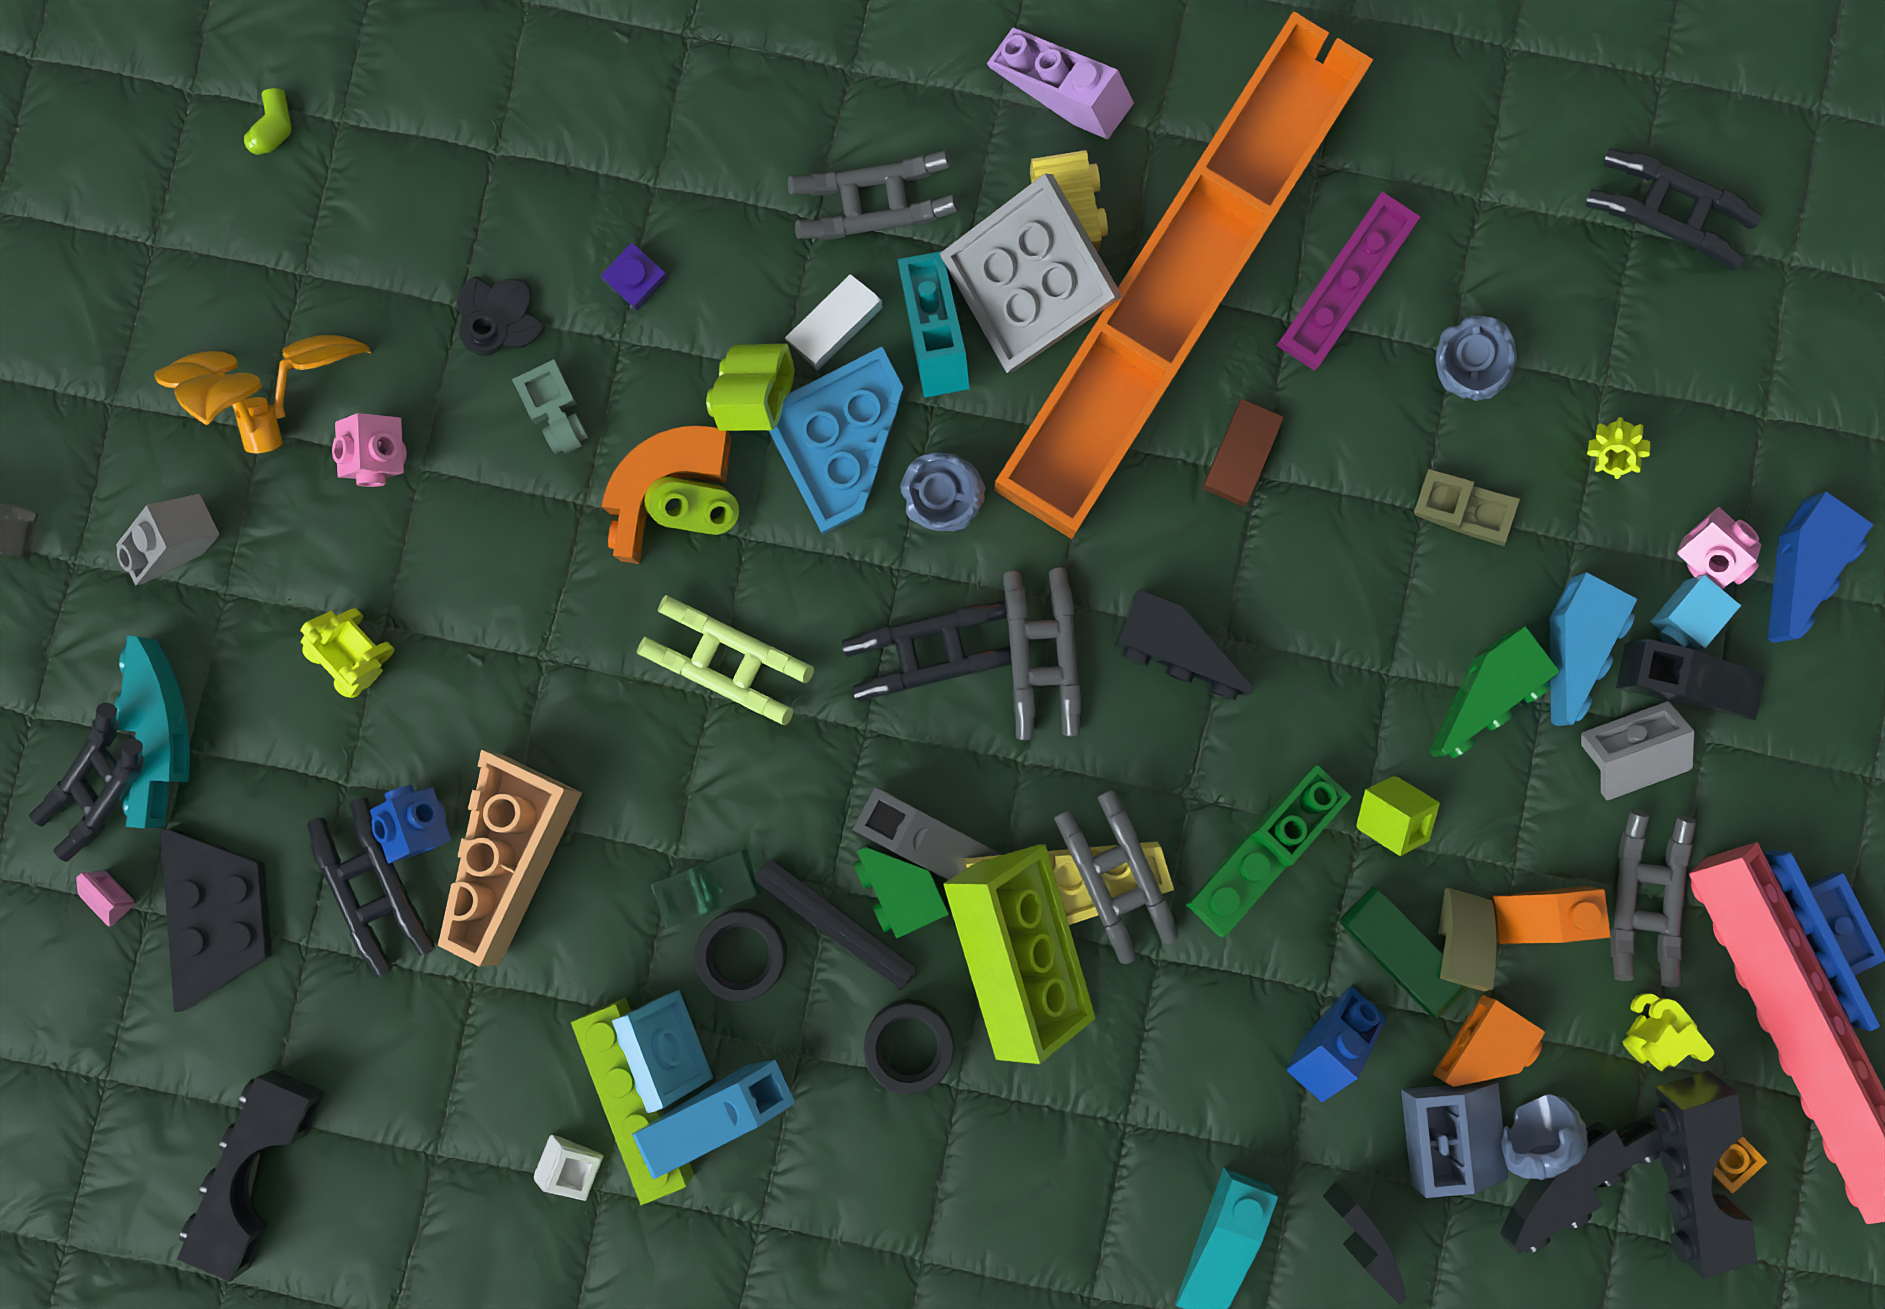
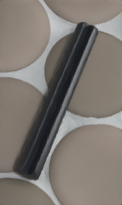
M768 860L760 868L754 879L759 886L895 988L902 990L907 986L916 972L915 966L775 861Z

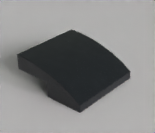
M1335 1182L1323 1197L1355 1230L1343 1245L1383 1289L1401 1305L1407 1299L1406 1291L1398 1265L1389 1246L1371 1219Z

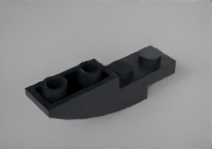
M1646 1115L1619 1132L1598 1121L1586 1129L1588 1132V1148L1578 1164L1569 1167L1568 1170L1554 1178H1546L1544 1180L1533 1178L1522 1190L1500 1232L1503 1241L1518 1254L1524 1251L1532 1253L1548 1245L1551 1241L1550 1236L1562 1229H1573L1587 1223L1592 1218L1591 1213L1603 1206L1593 1188L1611 1186L1621 1180L1624 1176L1623 1171L1637 1163L1646 1164L1660 1158L1663 1142L1655 1117Z

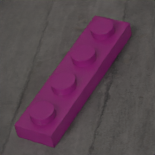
M1382 191L1276 346L1315 371L1405 241L1420 216Z

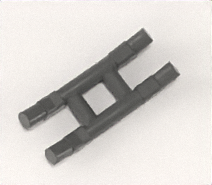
M945 149L926 156L920 155L904 159L902 162L837 173L833 171L812 173V175L789 176L787 185L791 195H830L840 191L845 216L797 220L795 223L796 237L798 239H837L857 233L911 224L913 226L939 220L940 217L959 212L960 204L955 194L935 200L929 199L913 203L908 206L903 180L907 182L931 176L932 173L951 168L952 159L950 153ZM885 184L890 209L862 213L858 188Z
M1054 568L1049 571L1053 618H1055L1052 620L1027 621V606L1021 573L1009 571L1003 574L1014 686L1016 738L1020 740L1034 738L1035 704L1034 690L1032 689L1034 686L1060 685L1062 734L1065 736H1077L1080 734L1081 692L1077 670L1073 622L1074 609L1071 588H1069L1068 575L1065 568ZM1056 638L1059 666L1031 668L1028 640Z
M1111 790L1097 797L1119 845L1093 857L1071 810L1054 817V820L1077 866L1119 962L1128 964L1135 960L1136 952L1120 917L1121 915L1146 904L1163 943L1170 944L1175 942L1179 934L1172 913L1150 868L1126 811H1124L1115 790ZM1128 863L1138 886L1112 898L1101 874Z
M1633 809L1630 810L1626 829L1623 830L1619 845L1618 858H1620L1615 916L1610 938L1614 979L1618 981H1631L1634 979L1635 932L1633 929L1660 932L1658 934L1657 954L1661 970V984L1666 987H1678L1682 985L1680 964L1682 961V937L1680 936L1687 866L1689 867L1690 854L1693 847L1691 842L1697 820L1685 815L1677 816L1673 834L1669 838L1666 849L1665 864L1667 866L1640 863V861H1642L1646 840L1644 836L1650 815L1645 811ZM1638 882L1665 885L1662 913L1635 910Z

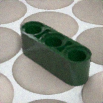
M1371 887L1338 920L1374 960L1434 1019L1437 1020L1469 988L1440 979L1443 954L1376 888Z

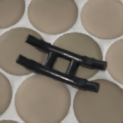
M1609 148L1604 160L1605 167L1625 171L1626 174L1637 176L1647 181L1652 180V183L1644 201L1616 192L1612 194L1592 189L1588 195L1586 207L1608 212L1609 215L1644 225L1694 247V250L1703 253L1711 260H1717L1730 270L1737 269L1743 263L1744 255L1731 247L1730 242L1707 229L1704 231L1702 229L1711 208L1729 219L1736 220L1747 229L1755 228L1760 223L1762 215L1749 206L1745 199L1724 188L1722 190L1660 163L1661 160L1650 155L1634 151L1629 153ZM1669 188L1695 199L1685 222L1660 211Z
M997 601L969 606L915 621L875 629L843 639L842 648L847 657L895 645L902 671L855 684L853 686L855 699L858 702L936 682L1012 665L1010 646L965 656L959 632L960 628L963 629L1006 619L1005 602ZM941 633L947 661L920 667L913 640Z
M111 703L98 705L95 719L92 722V729L87 736L88 740L63 779L57 782L55 787L44 797L45 800L29 814L30 819L35 824L43 827L60 811L63 812L75 800L78 802L86 816H83L79 823L69 831V835L53 849L55 855L65 862H68L82 848L88 847L99 837L105 828V822L130 784L135 782L142 772L144 760L142 756V742L134 738L125 740L122 743L121 755L118 756L117 762L106 748L111 746L115 740L118 729V722L116 720L117 708ZM93 767L96 768L106 782V786L99 796L86 779Z
M361 797L351 801L350 808L355 821L354 827L357 837L365 852L340 863L341 859L335 842L331 839L326 820L324 818L313 819L308 822L307 828L312 841L311 848L319 869L323 871L351 934L349 935L362 959L366 960L375 976L379 977L389 972L393 965L381 948L382 944L375 935L372 926L368 923L394 911L393 915L404 936L409 939L419 956L432 951L435 948V944L426 931L424 922L420 918L414 904L412 905L394 864H388L382 845L377 841L372 831L368 798ZM374 868L385 894L360 906L349 880Z

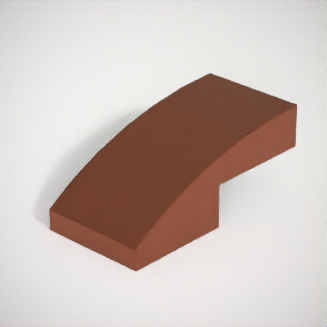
M1241 399L1234 411L1224 439L1216 452L1202 489L1245 507L1266 462L1283 416Z

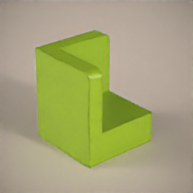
M1392 776L1365 789L1357 828L1397 855L1402 856L1430 841L1440 802L1399 777Z

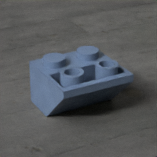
M1497 1081L1476 1082L1457 1087L1441 1085L1401 1089L1411 1186L1425 1198L1475 1194L1508 1180V1169L1501 1145V1139L1504 1134L1499 1084Z

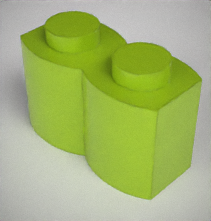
M737 344L729 349L726 358H723L720 362L719 377L714 387L709 389L706 399L708 413L711 417H714L719 431L774 430L782 414L784 399L791 391L795 375V367L788 344Z

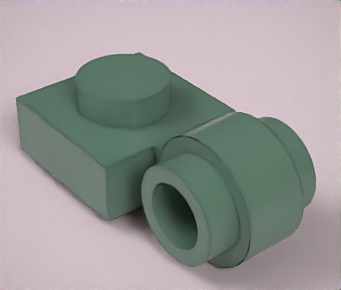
M554 359L512 379L531 420L537 424L548 419L549 426L543 428L542 431L554 454L560 451L567 454L582 447L581 441L588 439V435L576 413L567 416L563 412L577 405Z

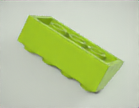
M1046 844L1035 845L978 862L943 884L996 1060L1041 1064L1096 1019Z

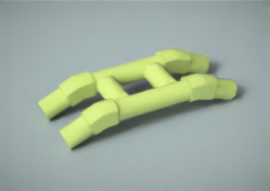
M665 595L658 607V612L702 633L703 636L691 659L647 637H644L639 644L637 654L782 725H787L792 719L793 709L751 689L750 686L761 663L803 683L810 681L814 673V667ZM720 642L745 654L733 679L708 668Z

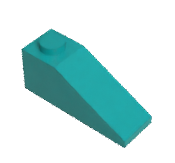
M942 251L897 259L924 398L970 389L965 347L946 265L940 256Z
M1223 1167L1175 1301L1176 1306L1183 1309L1229 1308L1262 1244L1278 1196L1268 1184Z

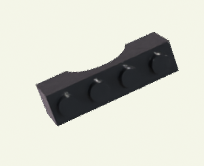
M276 1070L264 1073L255 1079L252 1078L246 1084L239 1098V1105L243 1108L236 1124L232 1123L228 1127L220 1141L219 1150L223 1152L216 1168L210 1170L200 1187L199 1195L203 1197L197 1213H193L188 1218L180 1233L179 1240L184 1243L177 1260L228 1282H231L249 1269L268 1225L258 1215L250 1199L248 1183L252 1165L266 1147L290 1145L307 1135L325 1091Z
M1710 1070L1655 1087L1658 1108L1655 1109L1654 1116L1662 1134L1663 1150L1660 1152V1161L1667 1174L1669 1192L1665 1194V1200L1673 1220L1674 1233L1671 1234L1670 1239L1675 1254L1682 1262H1687L1703 1279L1756 1263L1757 1255L1753 1221L1725 1195L1712 1194L1711 1187L1713 1172L1719 1159L1731 1145L1743 1137L1738 1093Z

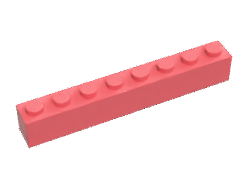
M1758 842L1706 857L1689 873L1692 891L1697 900L1704 903L1713 921V931L1716 939L1722 946H1726L1735 964V975L1739 984L1750 993L1757 1007L1758 1021L1763 1030L1770 1033L1779 1051L1778 1056L1782 1069L1787 1075L1792 1076L1801 1094L1800 1099L1805 1114L1808 1118L1814 1120L1823 1137L1824 1151L1828 1159L1832 1163H1836L1845 1181V1190L1849 1201L1853 1206L1859 1208L1866 1224L1885 1222V1090Z

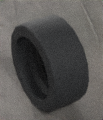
M752 909L732 910L714 918L701 932L695 947V968L701 982L714 995L731 1002L750 1001L766 994L780 979L787 962V943L780 927L767 915ZM734 927H748L756 930L765 939L769 948V961L765 971L757 979L748 983H735L726 979L718 972L714 963V947L718 938L725 931Z
M906 999L890 1003L875 1015L867 1029L863 1049L867 1069L880 1085L893 1093L914 1095L929 1091L943 1080L952 1065L954 1039L950 1024L938 1009L924 1001ZM906 1018L917 1019L927 1024L935 1034L938 1045L936 1057L932 1064L923 1072L913 1075L900 1074L891 1069L883 1059L881 1051L882 1037L887 1028L896 1021Z

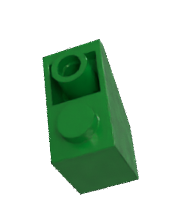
M870 846L857 850L860 860L854 862L853 865L864 889L870 886L874 888L880 903L874 905L873 909L884 932L892 929L897 939L949 915L947 906L930 870Z

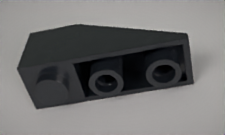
M1138 590L1133 595L1114 646L1123 649V658L1143 666H1148L1150 660L1167 666L1166 675L1192 684L1193 678L1200 679L1211 684L1209 689L1211 693L1228 700L1236 701L1238 695L1245 697L1252 694L1254 687L1183 606L1142 590Z
M1642 639L1625 643L1616 689L1754 721L1757 719L1765 674L1693 649L1650 639Z

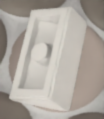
M849 275L785 337V340L818 371L883 308L882 300L856 278Z

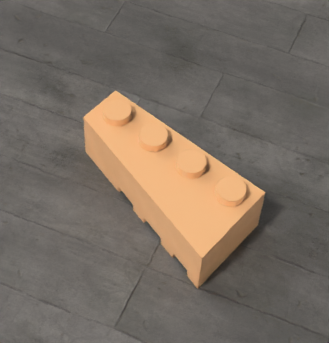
M482 749L478 762V767H481L477 788L472 790L468 807L471 810L467 833L465 839H461L457 856L461 857L456 883L451 884L438 943L439 947L479 967L501 964L582 795V792L507 756Z

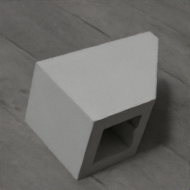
M200 494L149 504L145 506L116 544L117 557L121 567L125 571H129L136 586L144 584L204 554L220 534Z

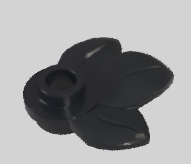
M474 276L462 286L457 299L458 311L464 319L460 325V337L463 345L469 351L480 356H490L497 353L503 346L512 348L526 347L540 336L544 330V325L536 318L526 315L531 300L528 282L522 279H506L490 288L485 281ZM480 328H491L487 334H477L475 332Z

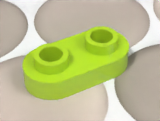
M662 477L654 481L645 494L644 502L647 512L658 524L665 527L718 535L730 530L735 525L739 516L737 500L727 489L719 485L676 477ZM673 498L679 499L676 509L666 511L665 507L669 500ZM715 507H723V512L718 518H710V513Z

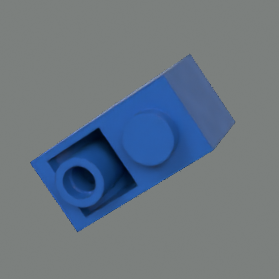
M1352 986L1349 987L1301 1040L1286 1071L1319 1101L1324 1102L1359 1078L1387 1017Z

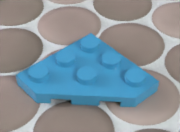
M883 347L789 393L784 399L782 414L776 428L769 430L822 535L863 515L904 392L903 385Z

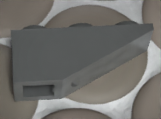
M878 787L874 788L852 829L947 880H950L967 868L964 858L1001 855V853Z

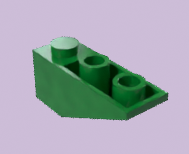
M1526 626L1510 630L1473 658L1429 750L1433 757L1447 756L1448 754L1452 758L1460 756L1476 744L1473 736L1487 726L1492 731L1512 718L1514 714L1510 709L1524 699L1527 703H1530L1550 690L1551 686L1547 681L1560 673V671Z

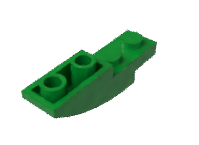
M1314 765L1212 870V876L1186 905L1220 938L1226 937L1284 869L1297 861L1349 801L1351 796L1320 766Z

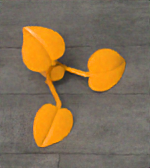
M338 335L311 336L286 346L282 350L285 359L281 360L279 364L274 405L268 404L267 399L263 397L246 399L261 389V380L256 375L250 373L225 374L238 367L237 359L225 352L205 351L185 356L157 370L154 376L160 385L175 388L174 393L179 404L205 425H209L220 412L232 405L245 451L249 453H264L275 450L283 444L277 419L286 416L283 404L287 375L290 369L316 368L355 354L371 353L370 347L359 341Z

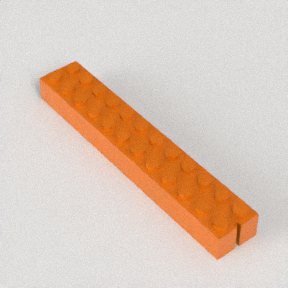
M1294 11L1119 285L1118 289L1123 297L1104 309L995 481V492L1071 539L1074 538L1374 60L1337 38L1324 63H1320L1316 58L1329 32Z

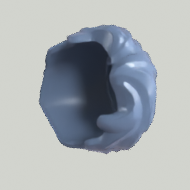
M1471 315L1462 320L1460 325L1446 328L1440 335L1435 359L1438 376L1447 391L1463 399L1469 398L1479 401L1492 398L1506 387L1513 375L1517 362L1515 341L1508 327L1496 318Z
M934 452L916 458L909 465L900 484L901 494L906 499V513L912 521L935 531H955L967 527L971 520L979 513L981 504L985 500L984 492L986 488L977 469L968 461L951 453Z
M1552 1093L1518 1107L1515 1110L1513 1126L1510 1129L1508 1126L1504 1127V1136L1501 1139L1502 1152L1508 1170L1526 1179L1534 1178L1540 1180L1554 1178L1565 1172L1569 1167L1578 1164L1586 1154L1588 1148L1586 1124L1570 1102Z

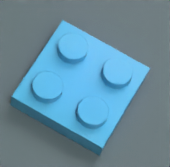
M680 990L659 997L612 1021L617 1032L619 1046L625 1053L635 1079L636 1090L643 1100L647 1113L668 1106L713 1079Z

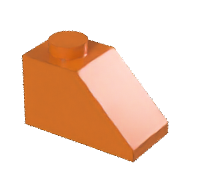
M1580 886L1491 896L1496 921V937L1499 944L1564 943L1611 938L1604 889Z
M1482 995L1433 1072V1075L1450 1086L1457 1087L1518 1074L1524 1066H1530L1537 1059L1542 1049L1540 1040L1545 1031L1499 1001Z

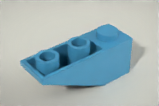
M1587 572L1570 578L1549 618L1550 659L1560 671V673L1550 679L1551 723L1556 726L1573 725L1575 721H1580L1585 716L1592 703V697L1589 696V693L1596 679H1602L1610 669L1613 662V655L1610 652L1617 638H1623L1629 631L1635 618L1631 611L1637 601L1636 598Z
M776 1060L747 1064L632 1133L652 1179H656L761 1126L794 1105L795 1102Z

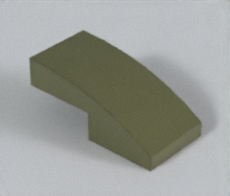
M1428 469L1414 515L1465 535L1505 546L1520 499L1475 487L1474 481Z
M1447 888L1444 890L1438 935L1446 937L1440 979L1481 991L1493 990L1497 945L1493 902L1486 898Z

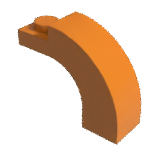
M707 426L673 428L648 438L627 454L613 472L606 487L601 506L608 513L619 515L618 521L611 522L608 535V546L614 549V557L621 562L640 564L648 513L644 499L647 489L657 479L676 477L726 483L732 437L728 431H719L718 428Z

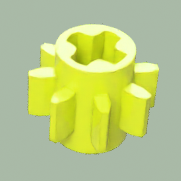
M1619 417L1616 422L1608 426L1598 424L1596 431L1597 439L1589 440L1587 455L1597 456L1595 471L1604 470L1614 475L1615 479H1619L1621 475L1631 470L1639 473L1641 471V457L1650 455L1651 441L1641 440L1643 425L1634 426L1631 423L1625 422L1622 417Z

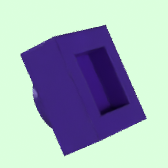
M633 243L600 275L603 281L636 311L668 279L666 273Z

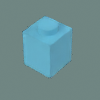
M1701 575L1685 580L1650 622L1661 631L1659 636L1665 643L1700 650L1705 649L1741 605L1707 576Z

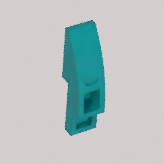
M127 635L126 646L122 649L119 659L123 679L121 693L115 701V707L117 708L116 719L118 720L117 730L136 731L135 739L142 742V756L144 760L141 774L135 782L130 784V788L125 793L123 811L127 816L126 827L161 828L166 825L170 782H189L190 748L185 706L175 674L159 642L154 639Z

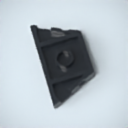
M166 829L160 830L173 1003L174 1012H182L197 1005V1002L218 989H222L248 969L256 967L272 956L265 865L262 861L246 855L229 852L227 848L214 843L203 842L184 835L182 831Z

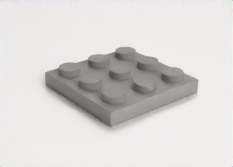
M1043 174L940 253L941 258L1006 373L1015 372L1123 297L1053 174Z

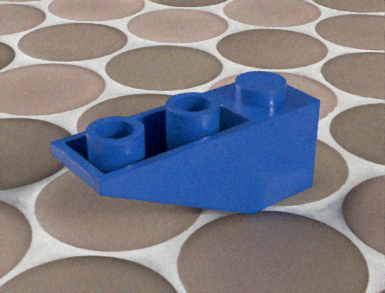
M1828 492L1804 499L1778 536L1768 640L1772 643L1799 639L1807 633L1815 621V617L1812 614L1819 603L1827 600L1838 589L1841 583V579L1838 577L1847 563H1851L1859 557L1867 545V541L1864 538L1874 524Z

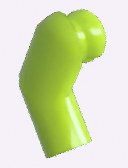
M271 88L264 90L261 94L265 115L244 136L246 148L255 155L274 151L291 134V121L286 94L282 89Z

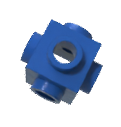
M413 785L394 789L384 794L386 802L370 810L372 831L377 841L382 845L388 864L431 851L452 841L445 823V809L442 803L437 800L433 787L417 792L414 791Z

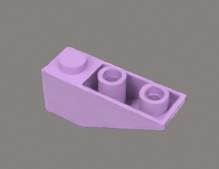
M1016 28L1011 29L987 62L989 68L1071 124L1107 140L1134 104L1117 69Z

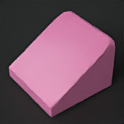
M107 871L83 872L76 877L79 896L107 926L114 925L135 905L132 897Z

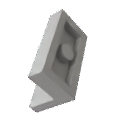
M1667 701L1582 732L1581 746L1601 770V794L1606 800H1611L1691 770L1693 767L1694 730L1672 704Z

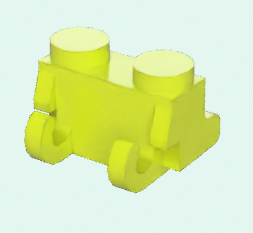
M357 608L350 609L337 616L331 610L307 621L300 630L304 634L300 641L303 644L302 651L304 656L313 663L321 664L335 679L334 687L337 692L349 698L357 697L362 690L371 686L383 672L380 668L382 663L390 658L394 652V648L389 642L376 646L357 626L363 619V614Z
M1641 993L1632 1000L1631 1010L1637 1013H1641L1646 1004L1651 1005L1649 1009L1650 1018L1647 1019L1644 1015H1639L1630 1030L1626 1032L1628 1037L1622 1041L1629 1053L1640 1063L1643 1064L1649 1060L1658 1070L1663 1071L1669 1065L1676 1066L1688 1055L1703 1062L1709 1060L1714 1055V1050L1698 1032L1697 1025L1676 1001L1667 998L1660 999L1656 995Z

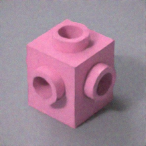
M356 413L335 422L336 438L332 446V455L337 463L338 478L356 479L357 486L378 487L386 485L387 478L404 473L403 466L406 461L407 452L406 446L402 442L400 417Z
M1717 507L1683 537L1677 554L1688 563L1687 567L1694 577L1705 575L1723 590L1732 581L1737 585L1743 583L1756 571L1759 566L1756 561L1762 544L1758 542L1759 536L1749 524L1742 520L1734 521L1720 507Z

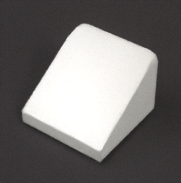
M550 1135L535 1171L534 1180L544 1192L586 1201L603 1155L562 1137Z

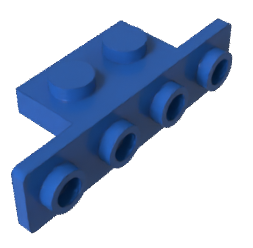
M1771 850L1764 855L1851 1026L1867 1031L1879 1028L1880 1025L1855 975L1884 962L1885 953L1844 873L1833 872L1813 883L1807 884L1790 852Z

